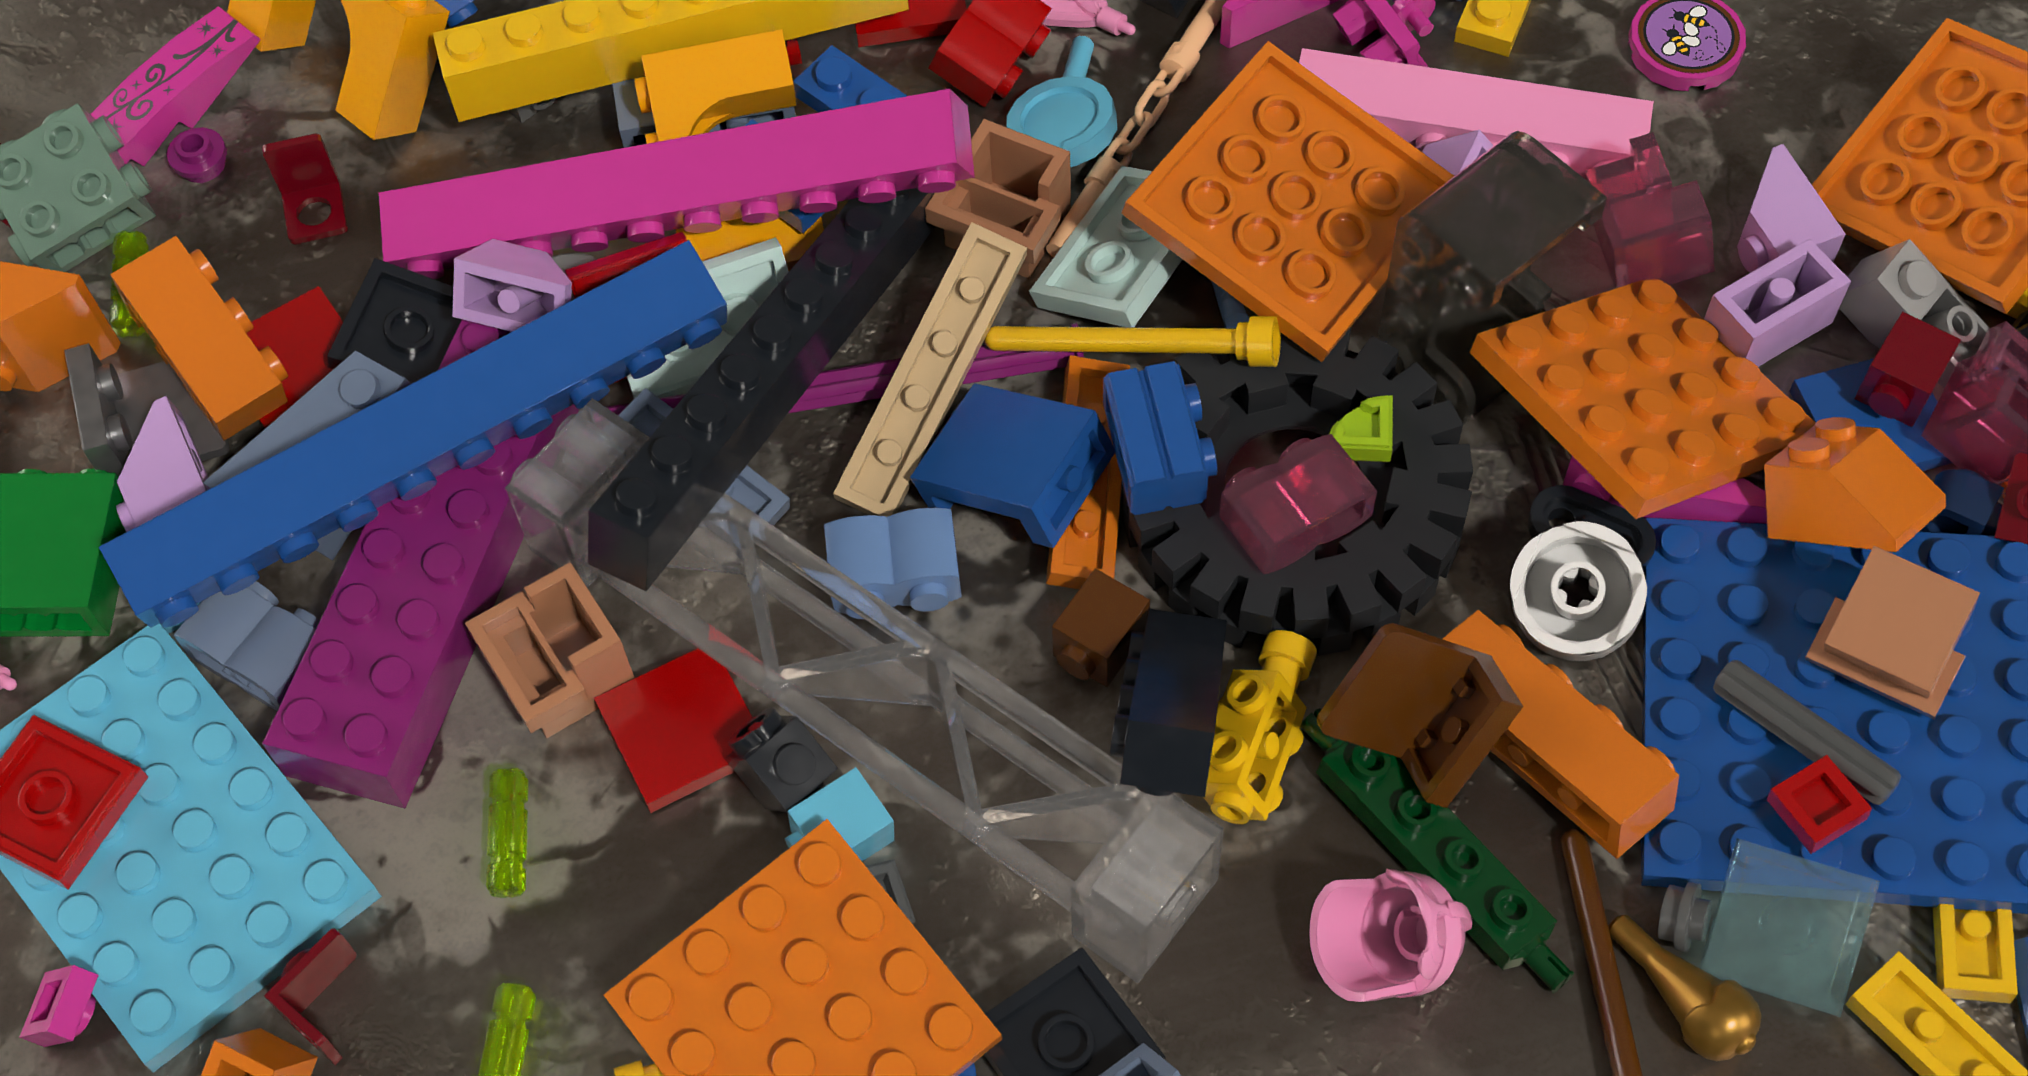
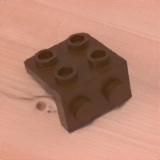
M1390 623L1381 627L1318 714L1317 723L1323 734L1401 758L1425 802L1447 808L1524 706L1491 655L1395 623Z

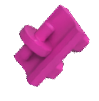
M1349 0L1332 14L1340 32L1352 46L1376 29L1382 36L1380 39L1360 52L1362 57L1428 67L1418 53L1421 47L1411 31L1415 30L1420 37H1424L1433 30L1434 25L1428 18L1435 9V0H1392L1394 2L1392 7L1386 0Z

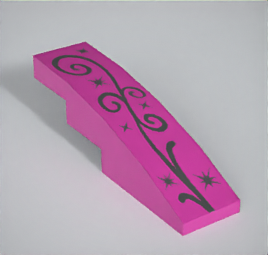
M218 6L171 39L132 72L91 115L95 119L104 115L117 130L124 142V146L117 151L125 164L132 159L145 166L178 122L191 129L194 128L261 39Z

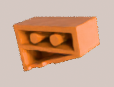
M174 236L110 274L131 318L139 328L143 326L155 343V349L166 365L170 364L182 381L187 393L223 441L288 402L281 381L289 377L285 368L269 346L258 351L246 334L254 329L250 319L234 297L223 302L212 286L219 278L200 249L188 253L178 237Z

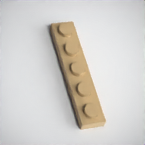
M971 222L833 492L836 500L868 515L888 517L898 512L912 484L910 476L918 466L921 458L931 447L1027 256V247Z

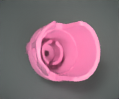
M1386 868V873L1378 875L1374 879L1335 880L1325 885L1316 898L1311 913L1309 930L1310 948L1314 963L1324 982L1334 993L1347 1001L1369 1002L1393 997L1420 996L1434 991L1449 978L1462 955L1465 944V932L1472 928V919L1468 908L1463 903L1453 901L1447 890L1435 879L1420 873Z

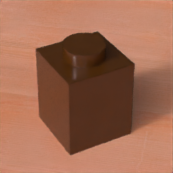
M1095 568L1052 626L1053 656L1056 657L1059 665L1072 676L1081 680H1087L1090 677L1108 687L1126 662L1132 630L1145 632L1150 599Z

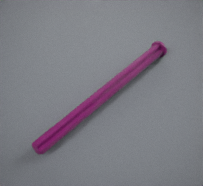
M1070 323V327H1078L1077 323ZM983 344L962 385L1065 368L1070 355L1084 357L1083 352L994 351ZM902 358L821 371L789 413L882 398ZM686 394L660 399L674 409ZM630 403L602 407L596 411V427L601 442L608 444L605 442L604 430Z

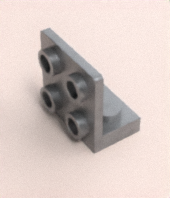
M89 343L64 350L82 450L95 470H104L109 473H116L118 477L120 476L153 402L164 396H167L182 413L202 461L219 457L229 452L228 439L223 441L187 393L182 381L170 364L166 365L162 361L117 374L111 363L102 365Z

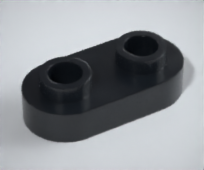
M1566 485L1546 488L1536 496L1532 503L1528 517V530L1532 539L1553 528L1549 521L1555 518L1564 519L1568 523L1576 521L1591 522L1605 526L1626 539L1638 556L1644 571L1652 559L1656 548V536L1652 526L1643 517L1635 519L1626 509Z

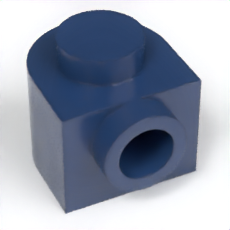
M1951 469L1938 473L1933 482L1946 494V508L1919 532L1995 536L2003 505L1998 500L2004 487L1990 482L1980 474L1968 469Z

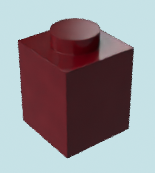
M1902 311L1871 363L1854 399L1870 406L1883 417L1896 419L1913 427L1962 339Z

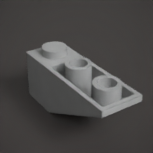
M1910 239L1863 258L1849 274L1848 278L1851 280V283L1839 309L1864 337L1878 348H1881L1902 311L1962 339L1938 382L1939 385L1990 416L1999 415L2025 381L2018 374L2016 362L2000 343L1999 338Z

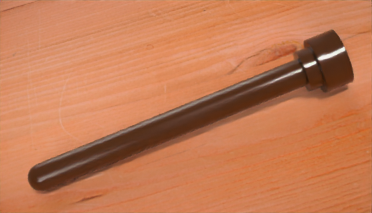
M1569 829L1562 835L1561 847L1613 1076H1643L1588 837L1579 829Z

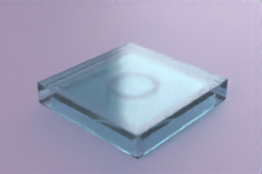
M1737 838L1699 968L1720 980H1735L1742 987L1841 1017L1880 881Z

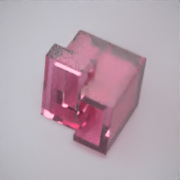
M1654 132L1629 139L1631 157L1585 170L1592 223L1615 289L1640 280H1662L1664 283L1671 285L1715 272L1712 220L1697 180L1672 187V181Z
M2007 321L1988 329L1977 353L1956 364L1921 435L1960 469L1972 470L1983 476L1986 480L2004 487L2001 496L2006 493L2015 455L2018 453L2028 454V339Z

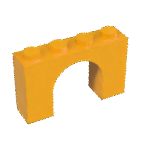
M230 0L227 13L261 39L255 47L260 52L305 46L316 0ZM340 0L349 23L350 54L335 111L372 140L415 133L438 56L432 33L445 30L450 11L435 0Z
M782 29L641 55L645 77L634 78L641 114L652 112L656 132L645 134L647 144L708 133L718 124L731 118L796 106L794 83ZM780 217L765 223H748L742 221V218L721 221V228L719 230L706 233L687 232L684 228L676 229V233L683 232L686 239L690 240L702 261L776 237L782 247L788 271L793 268L824 231L822 217L804 233H801Z

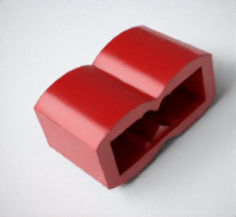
M973 0L937 50L928 69L983 107H986L995 93L1005 99L1024 71L1015 65L1019 58L1025 53L1033 59L1050 34L1051 29L1043 23L1052 8L1041 0Z

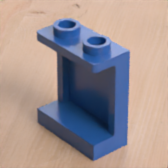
M974 383L959 406L953 411L950 419L927 453L921 458L910 479L928 508L950 509L955 502L1020 519L1033 543L1054 548L1115 454V450L1095 410Z

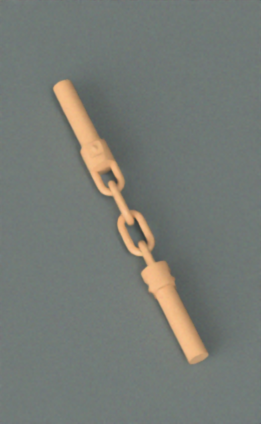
M1206 0L1180 41L1173 42L1160 62V72L1138 100L1134 115L1126 122L1117 138L1111 142L1103 156L1097 159L1084 179L1086 186L1046 246L1050 256L1055 257L1120 167H1128L1133 151L1140 145L1149 129L1155 125L1169 102V94L1175 90L1180 82H1184L1199 61V51L1221 19L1222 6L1227 0ZM1166 77L1171 80L1168 85L1164 82ZM1152 95L1154 97H1161L1152 114L1143 111ZM1138 124L1140 129L1133 140L1129 142L1126 138L1133 127ZM1115 152L1124 155L1121 162L1112 158Z

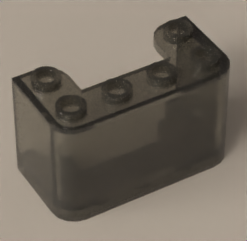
M1514 131L1400 217L1396 226L1378 330L1380 340L1399 349L1395 372L1402 373L1417 362L1438 383L1433 405L1451 400L1463 425L1498 398L1506 389L1470 354L1477 334L1546 311L1544 301L1551 296L1552 289L1530 271L1531 264L1577 227L1585 231L1599 220L1603 215L1607 197L1535 138L1525 132Z

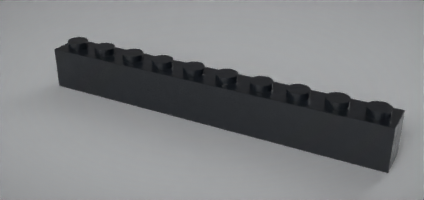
M918 188L896 191V198L887 202L864 203L859 201V198L850 199L588 510L589 565L647 592L936 228V226L926 222L925 208L934 193H924L919 191Z

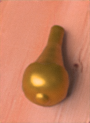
M1619 915L1610 923L1608 927L1611 938L1645 969L1681 1025L1683 1040L1696 1053L1705 1059L1722 1061L1731 1059L1737 1054H1746L1752 1050L1756 1043V1034L1760 1028L1762 1015L1758 1003L1737 981H1722L1662 948L1628 915Z

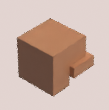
M983 119L971 139L975 178L955 181L956 187L954 189L934 193L925 208L926 222L944 229L945 246L955 250L958 249L971 222L1027 247V256L1018 275L1030 279L1046 252L1047 244L1071 209L1070 151Z
M1873 546L1846 601L1835 597L1805 657L1806 661L1934 720L1966 657L1954 651V648L1974 611L1980 592Z
M571 562L524 587L526 594L524 591H521L465 622L470 635L530 733L541 729L546 739L598 710L594 700L595 697L635 678L620 638Z

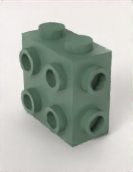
M78 103L68 109L53 112L45 118L41 126L18 140H11L0 145V220L7 219L14 231V234L8 237V241L26 266L36 264L44 269L67 272L156 216L145 198L147 194L152 192L149 183L133 162L125 164L117 151L124 146V142L117 130L104 115L95 119Z

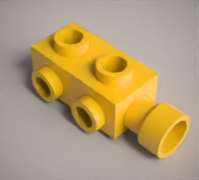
M1286 630L1270 632L1266 637L1259 656L1262 670L1233 669L1224 695L1218 701L1205 797L1203 798L1210 805L1213 814L1224 821L1233 824H1246L1249 820L1266 821L1268 814L1274 811L1283 799V789L1280 786L1281 778L1289 757L1299 750L1304 738L1300 726L1307 707L1296 694L1299 682L1309 677L1317 655L1315 645L1302 635Z

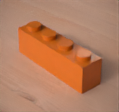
M1477 610L1442 638L1443 640L1491 655L1524 706L1490 751L1616 859L1675 809L1679 774L1675 771L1668 757L1655 747H1645L1624 730L1619 718L1609 708L1601 704L1594 705L1573 687L1568 676L1559 667L1550 663L1545 665L1524 647L1520 637L1510 627L1504 624H1495L1480 610Z

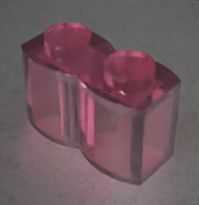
M1332 434L1313 440L1303 438L1291 444L1281 454L1278 463L1259 469L1249 467L1235 474L1228 481L1225 490L1222 492L1220 518L1261 572L1269 574L1299 560L1317 545L1335 540L1365 522L1373 514L1377 490Z

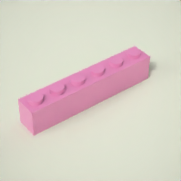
M1302 48L1299 60L1302 66L1421 152L1426 144L1480 129L1519 175L1535 177L1547 182L1560 181L1593 186L1605 191H1625L1636 193L1647 158L1654 101Z

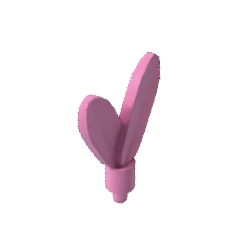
M1041 0L1052 8L1043 23L1045 26L1077 28L1097 26L1116 36L1122 32L1127 35H1133L1136 31L1135 26L1127 22V15L1108 7L1107 0Z

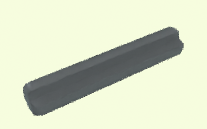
M1732 660L1718 674L1713 687L1715 693L1813 762L1828 755L1856 790L1871 803L1881 805L1897 788L1901 779L1898 770L1741 661Z

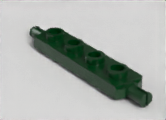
M1316 709L1314 714L1311 712L1303 720L1300 728L1325 752L1316 771L1319 777L1408 871L1424 874L1435 879L1447 890L1453 901L1463 903L1468 908L1472 919V928L1466 932L1502 970L1526 963L1550 988L1552 993L1562 988L1575 973L1546 945L1557 923V920L1448 807L1445 808L1425 802L1401 758L1323 734L1317 723V716L1322 709Z

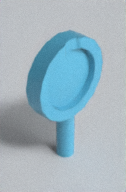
M1077 36L1073 39L1061 78L1049 79L1028 89L1014 102L1007 114V128L1070 151V167H1075L1095 158L1110 144L1117 131V113L1113 98L1104 85L1086 78L1094 49L1093 41L1086 36Z

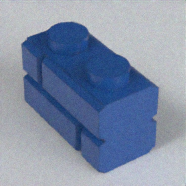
M1175 361L1146 366L1141 371L1133 368L1111 372L1106 377H1103V406L1130 513L1140 515L1164 510L1166 506L1178 508L1199 504L1204 499H1207L1208 477L1217 475V460L1211 438L1199 439L1195 422L1202 421L1203 416L1201 399L1196 383L1184 384L1180 365Z

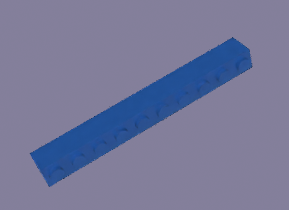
M687 240L99 546V549L135 615L150 628L159 623L162 627L174 626L197 613L199 610L197 603L220 591L223 595H231L249 587L259 579V570L282 559L283 563H291L311 554L319 547L317 540L339 528H342L344 532H349L368 524L378 516L379 512L376 508L400 496L402 500L407 501L423 495L437 484L435 477L458 465L462 470H466L483 463L495 453V445L517 434L519 439H525L538 434L553 422L551 416L573 404L577 409H581L598 402L609 393L610 388L608 386L630 374L633 379L651 374L666 362L665 355L687 344L689 349H696L711 342L722 332L721 326L727 323V303L690 240Z

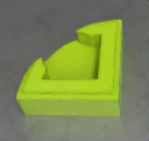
M1393 395L1368 398L1362 401L1359 407L1347 413L1340 421H1337L1329 434L1326 459L1390 462L1393 451Z

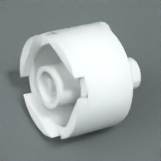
M1576 521L1551 528L1539 534L1524 546L1512 569L1510 594L1516 621L1524 635L1537 648L1560 659L1587 661L1605 657L1630 638L1637 628L1644 610L1647 584L1642 564L1626 539L1605 526L1591 522ZM1578 577L1589 580V593L1596 596L1593 602L1582 600L1578 607L1567 605V593L1559 589L1561 585L1573 586L1577 582Z

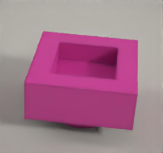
M75 965L45 972L19 1038L43 1047L73 1041L74 1037L86 1028L93 1015L96 1000L91 994L99 975Z

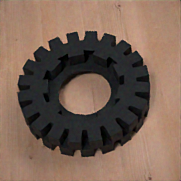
M1350 328L1323 362H1320L1283 333H1281L1280 357L1277 367H1250L1248 360H1237L1236 354H1216L1212 357L1209 353H1182L1174 359L1180 365L1184 384L1196 383L1203 417L1202 421L1195 422L1199 439L1210 437L1213 442L1217 460V475L1208 477L1207 499H1204L1202 503L1178 508L1166 506L1164 510L1140 515L1130 513L1122 482L1123 522L1129 547H1138V567L1152 589L1156 590L1167 584L1169 586L1168 606L1176 613L1202 616L1205 613L1215 619L1227 620L1226 643L1241 648L1249 631L1265 635V643L1266 637L1270 632L1286 630L1302 635L1305 638H1313L1318 656L1350 650L1354 631L1361 629L1370 642L1384 625L1390 623L1399 625L1401 612L1404 608L1415 616L1435 596L1439 577L1447 578L1458 552L1472 491L1469 490L1473 475L1470 444H1459L1463 423L1451 400L1433 405L1438 383L1417 362L1400 374L1395 372L1399 349L1374 336H1371L1361 351L1356 353L1348 350ZM1393 395V451L1391 461L1354 460L1362 475L1364 499L1357 517L1346 530L1320 544L1305 547L1283 546L1259 538L1238 521L1226 498L1225 477L1234 456L1247 443L1266 433L1284 429L1306 430L1329 438L1333 425L1340 421L1347 413L1359 407L1362 401L1376 396Z

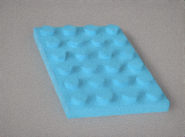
M160 623L152 628L147 625L0 730V759L30 718L35 715L142 768L148 776L146 782L69 890L1 855L0 870L71 965L99 975L92 991L93 996L144 1065L153 1073L280 976L287 963L296 954L304 949H311L330 929H341L382 897L367 876Z

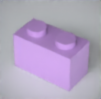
M1808 239L1713 294L1704 320L1711 323L1717 329L1718 339L1737 357L1746 358L1759 367L1833 323L1851 280L1811 239Z

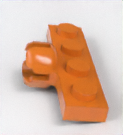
M1070 355L1065 368L1062 403L1095 410L1112 442L1103 406V377H1106L1111 372L1128 370L1130 365ZM1116 454L1109 461L1054 548L1049 547L1046 584L1080 589L1095 568L1114 579L1122 483Z

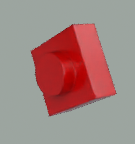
M1825 755L1771 788L1767 798L1770 805L1810 854L1867 820L1872 810V807L1828 755Z

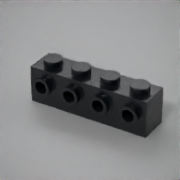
M1149 609L1145 632L1132 630L1110 748V756L1123 758L1120 784L1136 786L1141 792L1153 796H1168L1173 793L1205 797L1215 734L1227 620Z

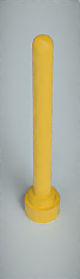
M1251 316L1248 322H1238L1236 328L993 326L990 328L984 342L989 349L994 351L1236 354L1237 360H1248L1250 367H1277L1280 357L1281 332L1277 316Z

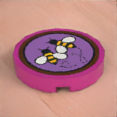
M1649 0L1640 6L1632 20L1628 34V45L1630 43L1633 51L1631 58L1636 68L1652 82L1678 91H1689L1690 86L1705 85L1704 90L1718 87L1734 75L1746 48V29L1737 13L1721 0Z

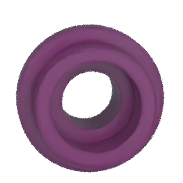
M203 127L188 129L177 135L168 146L167 160L172 170L190 182L204 183L213 180L225 167L227 147L220 134L212 129Z

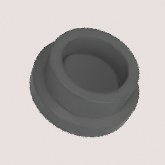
M1688 882L1685 888L1669 885L1666 891L1660 914L1658 936L1659 939L1674 942L1675 950L1688 952L1693 940L1704 942L1711 920L1712 901L1701 898V884Z

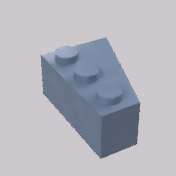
M354 351L205 480L203 484L213 488L411 385V383L397 373ZM339 528L317 540L319 547L315 551L333 561L352 531L344 532L342 528Z

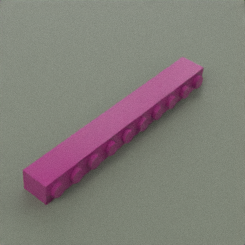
M945 89L379 192L383 261L432 279H438L444 276V269L454 268V258L491 239L545 251L552 258L553 250L572 247V250L578 252H596L607 249L608 241L628 238L632 242H652L664 238V231L681 228L692 233L712 232L721 228V221L739 218L748 223L770 222L779 218V211L800 208V211L805 213H823L836 209L837 201L859 198V201L864 203L887 202L895 199L896 191L918 188L919 191L924 193L949 191L956 187L955 181L975 178L968 105L951 89Z

